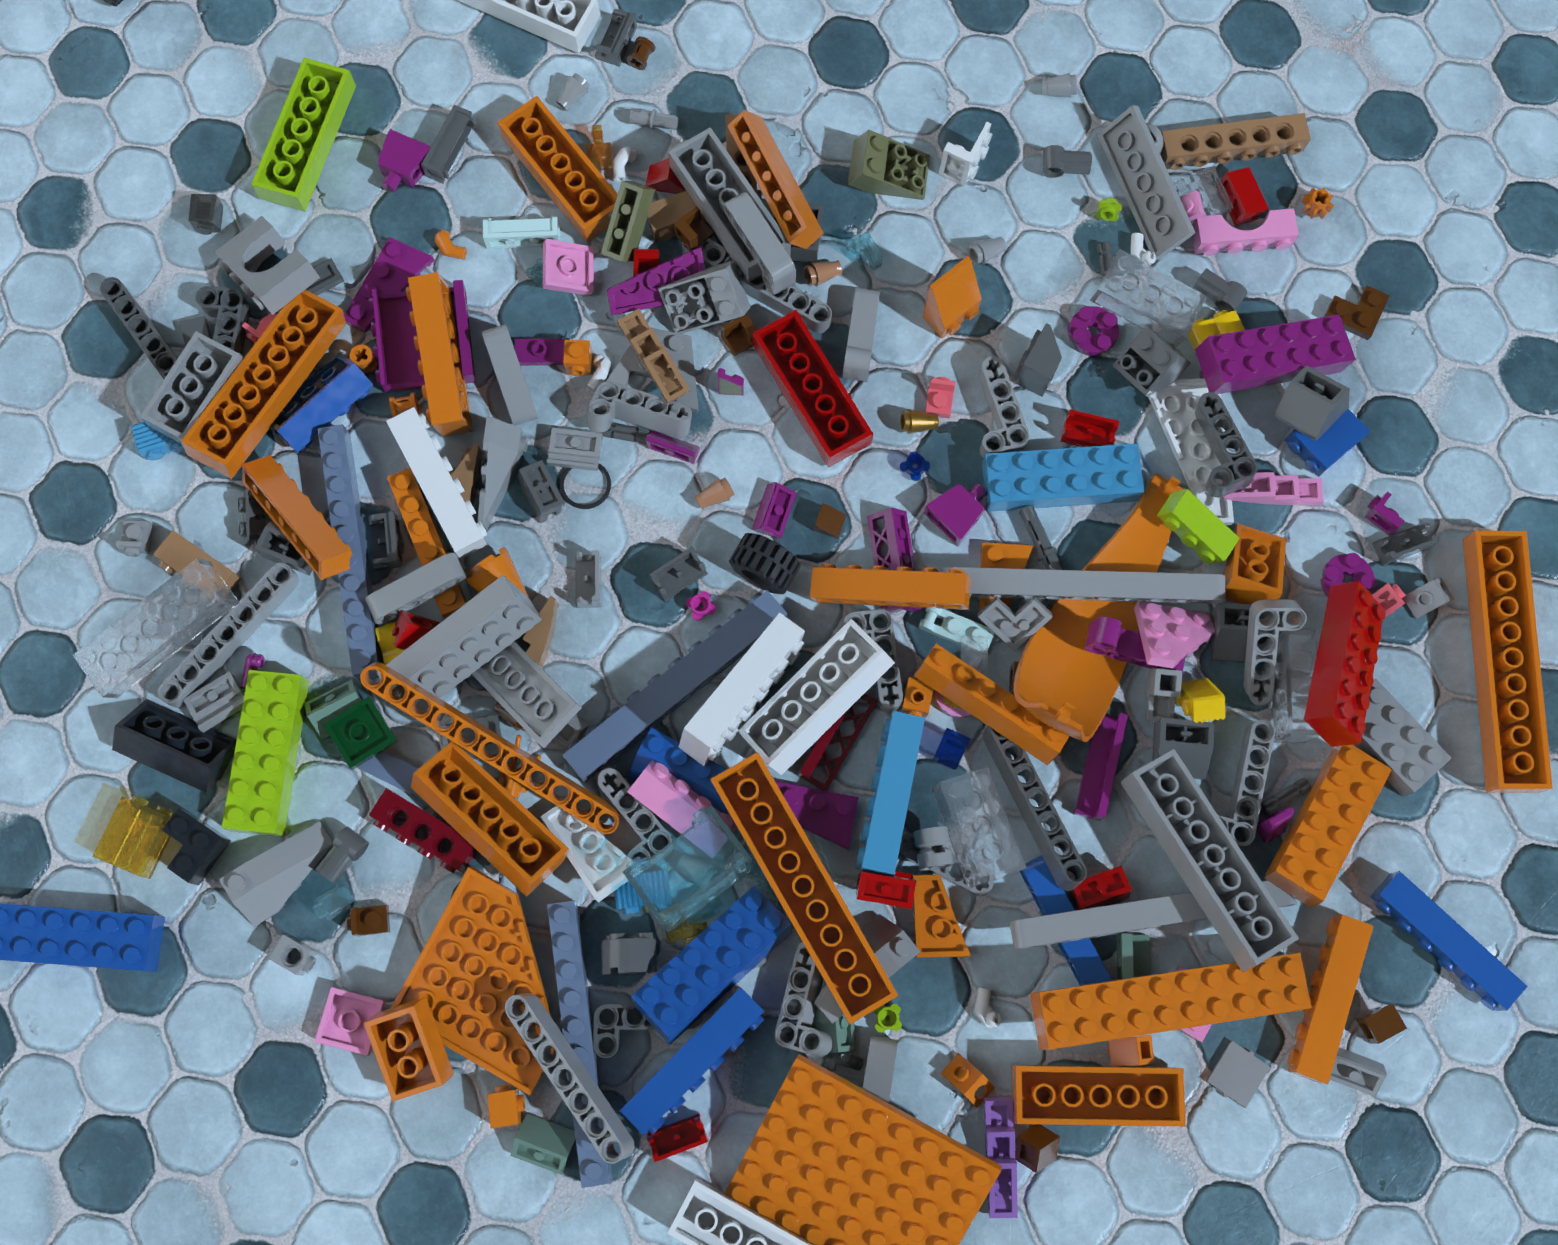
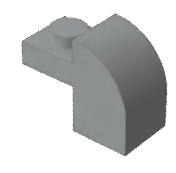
M1155 668L1150 670L1145 688V694H1147L1145 720L1174 719L1175 697L1181 696L1183 671Z

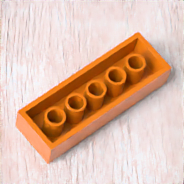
M535 96L497 122L503 140L587 243L608 229L618 194L538 96Z
M438 272L409 277V287H406L408 301L412 302L413 311H410V319L413 327L416 326L417 335L414 336V344L416 350L420 351L421 360H418V369L421 376L424 375L425 384L422 385V393L424 399L428 400L429 409L426 410L427 421L443 437L474 432L466 382L462 374L460 346L450 287Z
M453 741L413 773L411 788L526 897L564 862L569 848Z
M1354 745L1337 746L1332 749L1264 879L1310 908L1324 902L1392 769Z
M1011 1065L1013 1123L1186 1127L1184 1068Z

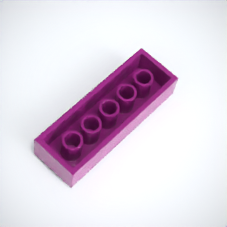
M1340 314L1208 336L1195 349L1208 391L1216 394L1290 382L1306 365L1324 375L1340 373L1356 360Z

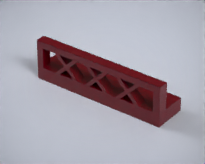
M864 693L860 699L870 704L866 712L855 715L851 706L849 708L851 716L845 718L849 711L848 709L818 739L799 773L800 778L821 790H828L878 702L876 699ZM863 717L859 725H857L856 719ZM853 720L855 732L853 735L842 737L839 729L841 723ZM837 732L838 739L832 740ZM849 740L845 747L843 741ZM840 742L843 753L839 758L829 760L826 749L829 745ZM824 755L826 761L820 762L822 756ZM837 762L832 770L830 764ZM827 765L830 775L825 784L811 777L817 767Z

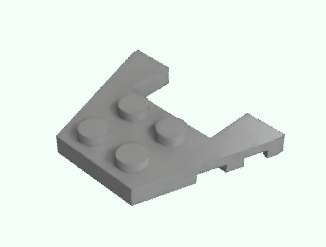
M652 328L690 389V392L679 397L676 402L687 405L692 412L698 413L691 336ZM630 345L607 381L628 387L631 374L651 377Z

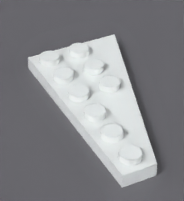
M1177 379L1171 385L1148 396L1190 491L1225 525H1232L1234 523L1232 500H1225L1223 497H1213L1206 490V482L1211 471L1221 464L1195 416V410L1200 397L1209 392L1205 379ZM1215 427L1217 431L1225 432L1223 428ZM1214 479L1217 484L1222 485L1221 479Z

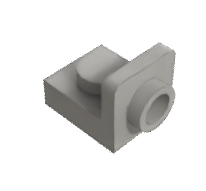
M124 520L121 541H116L115 547L121 550L124 555L130 557H139L140 553L150 554L153 524L150 521Z

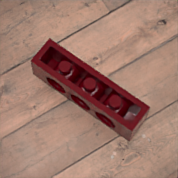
M388 788L384 790L369 813V816L375 819L373 825L385 832L389 828L398 833L395 838L407 846L413 842L420 847L417 852L430 860L433 856L442 860L440 866L453 874L456 870L464 873L477 852L455 829ZM405 812L407 815L406 822L401 826H397L395 822L396 816L399 813ZM423 826H428L429 835L427 838L420 840L418 838V830ZM444 840H451V850L448 853H441V843Z

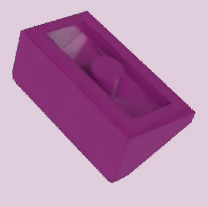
M656 431L646 436L648 449L692 464L695 463L700 451V447Z
M777 482L767 484L752 530L781 539L797 492Z

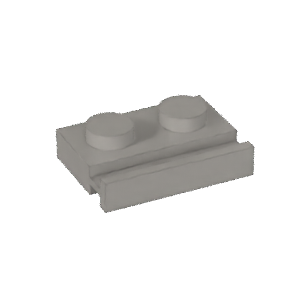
M552 428L547 465L598 471L603 441L602 433Z
M229 671L184 698L183 701L196 721L199 730L204 733L240 711L243 706L244 693L234 675Z

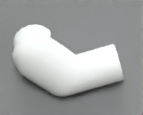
M624 147L613 159V179L615 182L626 180L625 165L627 162H634L637 157L634 149Z
M1133 233L1131 235L1130 255L1141 266L1149 267L1155 262L1156 255L1154 252L1151 253V251H1146L1143 248L1144 235L1142 233Z
M602 354L595 357L593 365L598 368L587 384L594 390L597 389L600 383L605 381L611 366L610 359L608 357L605 358Z
M978 988L974 1008L976 1016L984 1026L988 1028L998 1027L1001 1024V1016L989 1005L992 990Z

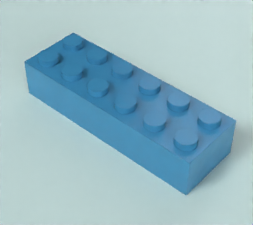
M1138 443L985 454L982 462L984 489L987 492L985 496L987 512L1020 510L1031 505L1035 508L1135 502L1144 493Z
M893 711L891 719L886 718L880 740L884 741L885 744L880 745L875 765L880 767V770H875L870 791L875 792V795H870L865 817L870 818L869 822L865 821L860 838V843L865 845L864 848L859 849L855 863V869L859 870L858 878H860L861 871L890 876L895 875L925 721L924 717Z

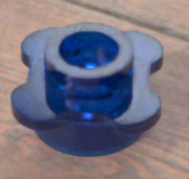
M911 452L906 461L900 464V470L908 473L913 481H919L922 473L930 469V463L925 461L924 457L919 455L918 452Z

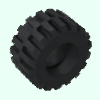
M754 533L744 534L729 559L731 567L742 578L760 589L782 595L786 593L801 566L796 557L786 548L765 536Z

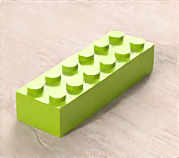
M303 58L251 183L260 199L306 212L356 88L350 70Z
M256 670L248 671L222 829L230 832L284 837L305 713L304 703L307 701L310 682L304 676Z

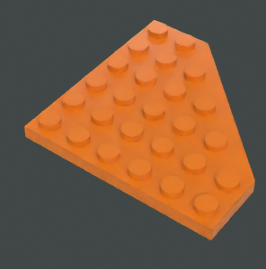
M468 867L391 1008L426 997L444 1046L524 1093L531 1095L544 1070L505 1012V1004L509 997L513 995L531 992L539 998L550 1016L551 1014L518 893L475 868ZM521 1001L520 1008L524 1012L525 1005L524 1002ZM536 1024V1032L540 1035V1027ZM552 1047L551 1054L553 1056L555 1053V1049Z

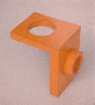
M959 1053L941 1072V1075L956 1087L976 1108L984 1101V1097H987L995 1088L976 1067ZM984 1085L983 1092L979 1096L974 1097L976 1090Z

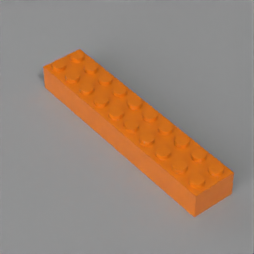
M1474 531L1463 539L1486 793L1545 792L1553 789L1527 531Z
M757 752L711 778L713 786L848 1023H854L899 996L760 754Z
M1300 953L1271 956L1242 972L1237 962L1030 993L1039 1050H1052L1312 1008Z

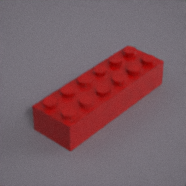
M797 310L752 333L755 350L828 468L872 444V430Z
M1360 581L1330 586L1304 720L1331 747L1361 744L1362 735L1365 731L1366 712L1370 705V690L1374 682V667L1378 660L1377 650L1381 641L1382 622L1385 619V609Z

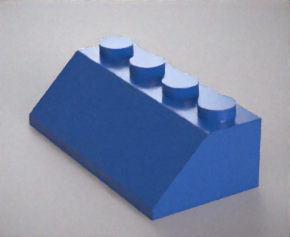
M338 353L299 387L271 427L298 453L312 444V439L318 435V428L329 427L332 425L331 422L338 416L345 415L350 410V405L357 399L364 398L369 393V389L373 384L353 361Z
M651 727L636 754L627 778L635 782L653 759L655 762L666 766L669 772L678 780L685 781L696 794L707 798L711 805L719 812L728 814L727 808L710 780L727 769L711 760L705 766L701 765L679 748V742Z

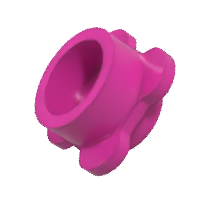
M702 591L693 598L689 597L686 601L687 607L691 608L693 613L692 618L696 621H700L704 616L708 614L713 615L716 612V606L711 603L710 594L706 591ZM699 604H703V608H699Z

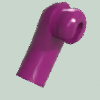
M251 653L246 657L240 688L246 689L249 670L258 671V668L264 666L265 658L262 654Z

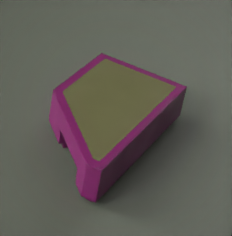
M719 368L717 375L719 394L744 396V378L736 374L733 376L726 375L725 369Z

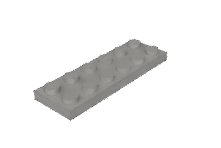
M1132 105L1097 135L1138 227L1144 235L1149 251L1151 253L1154 252L1156 260H1160L1196 232L1139 107Z
M515 641L472 673L483 687L543 748L552 741L581 709Z

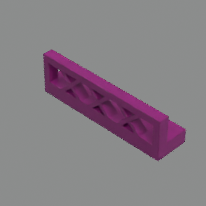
M888 508L867 516L874 566H884L887 568L889 566L892 570H897V567H910L912 571H916L907 512L896 508ZM884 518L885 527L882 533H880L876 521ZM884 542L889 546L886 557L881 555V548ZM881 606V609L888 611L890 614L901 610L914 612L922 609L921 607Z
M1119 713L1117 716L1106 714L1100 726L1090 738L1074 815L1097 821L1106 817L1127 722V714Z

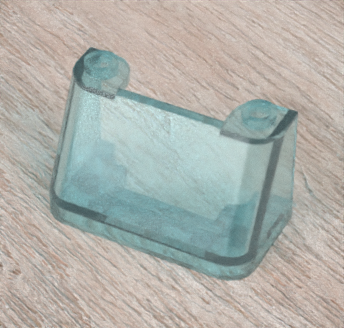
M712 805L708 808L703 807L695 812L692 827L651 858L645 857L641 859L638 856L632 859L626 865L627 869L623 871V874L658 923L666 931H671L681 925L746 876L755 867L750 855Z

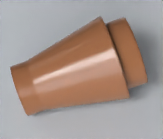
M838 260L833 262H810L809 266L804 267L805 280L809 286L814 285L817 287L836 276L842 275V266Z
M726 477L722 479L717 478L695 497L701 509H704L708 506L729 501L730 497L735 494Z

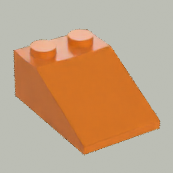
M969 256L965 257L929 286L922 318L941 338L945 337L948 333L953 335L961 327L963 321L973 319L980 311L979 307L982 298Z
M1237 523L1234 533L1240 539L1228 556L1223 575H1225L1226 599L1252 605L1257 600H1278L1283 590L1286 539Z

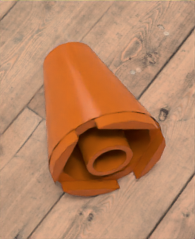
M505 547L498 550L500 554H497L495 557L491 554L468 571L470 574L466 575V583L478 593L504 575L528 597L511 556Z

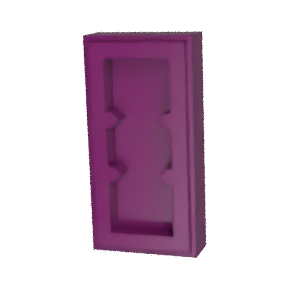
M565 338L515 339V352L520 366L564 365Z

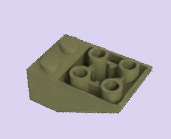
M867 130L854 140L848 185L867 193L923 200L925 198L930 155L874 131Z

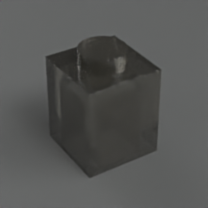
M191 194L188 221L194 230L204 235L221 233L223 204L217 195Z

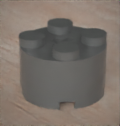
M615 933L605 936V940L601 941L602 975L618 976L641 975V972H648V974L657 973L656 939L653 938V933H637V935H632L631 938H626V933Z

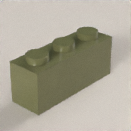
M621 181L601 254L621 262L634 261V249L639 247L656 189L635 181Z

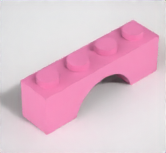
M1294 208L1270 210L1262 225L1253 230L1236 229L1229 225L1221 214L1201 216L1195 219L1192 224L1196 232L1192 235L1195 254H1204L1205 256L1215 255L1219 252L1235 254L1243 250L1260 252L1267 248L1284 250L1291 247L1299 236Z

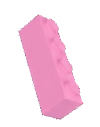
M653 759L627 791L711 858L714 857L736 828V824L730 816L719 812L711 805L707 798L696 794L685 781L678 780L669 772L666 766L655 762Z

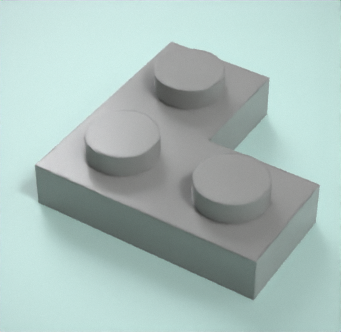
M996 596L978 612V618L1014 651L1053 618L1052 613L1035 597H1032L1014 613Z

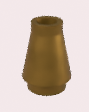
M912 409L902 411L900 428L902 432L912 434L938 429V414H929Z

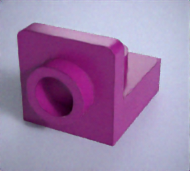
M1387 491L1383 496L1376 495L1367 506L1370 508V511L1366 514L1365 518L1390 536L1403 524L1404 520L1399 517V514L1394 509L1387 508L1384 505L1392 495Z

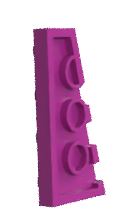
M389 237L344 314L346 324L366 333L371 328V322H375L374 313H371L369 308V298H373L372 289H376L378 294L403 292L409 285L408 278L419 276L426 266L429 267L435 261L433 256Z
M701 247L692 249L607 288L611 315L632 312L637 309L642 310L664 306L658 288L705 270Z
M775 781L802 829L849 851L859 797Z

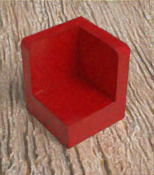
M634 249L633 276L660 265L659 249Z

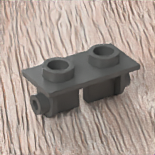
M245 489L243 496L238 498V512L243 513V522H239V537H244V546H247L249 539H253L254 543L258 542L266 526V519H256V516H265V510L252 495H248V489Z

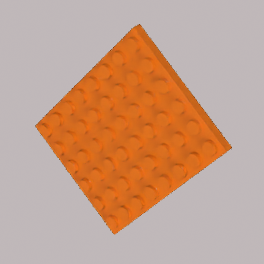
M798 1053L724 1194L814 1245H959L998 1178L1002 1166Z

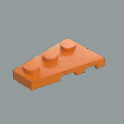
M982 542L980 568L1024 569L1033 545ZM979 598V611L994 598ZM999 598L1010 608L1013 598Z
M913 875V880L917 881L913 899L915 945L920 950V953L915 957H970L971 955L968 947H966L941 876Z

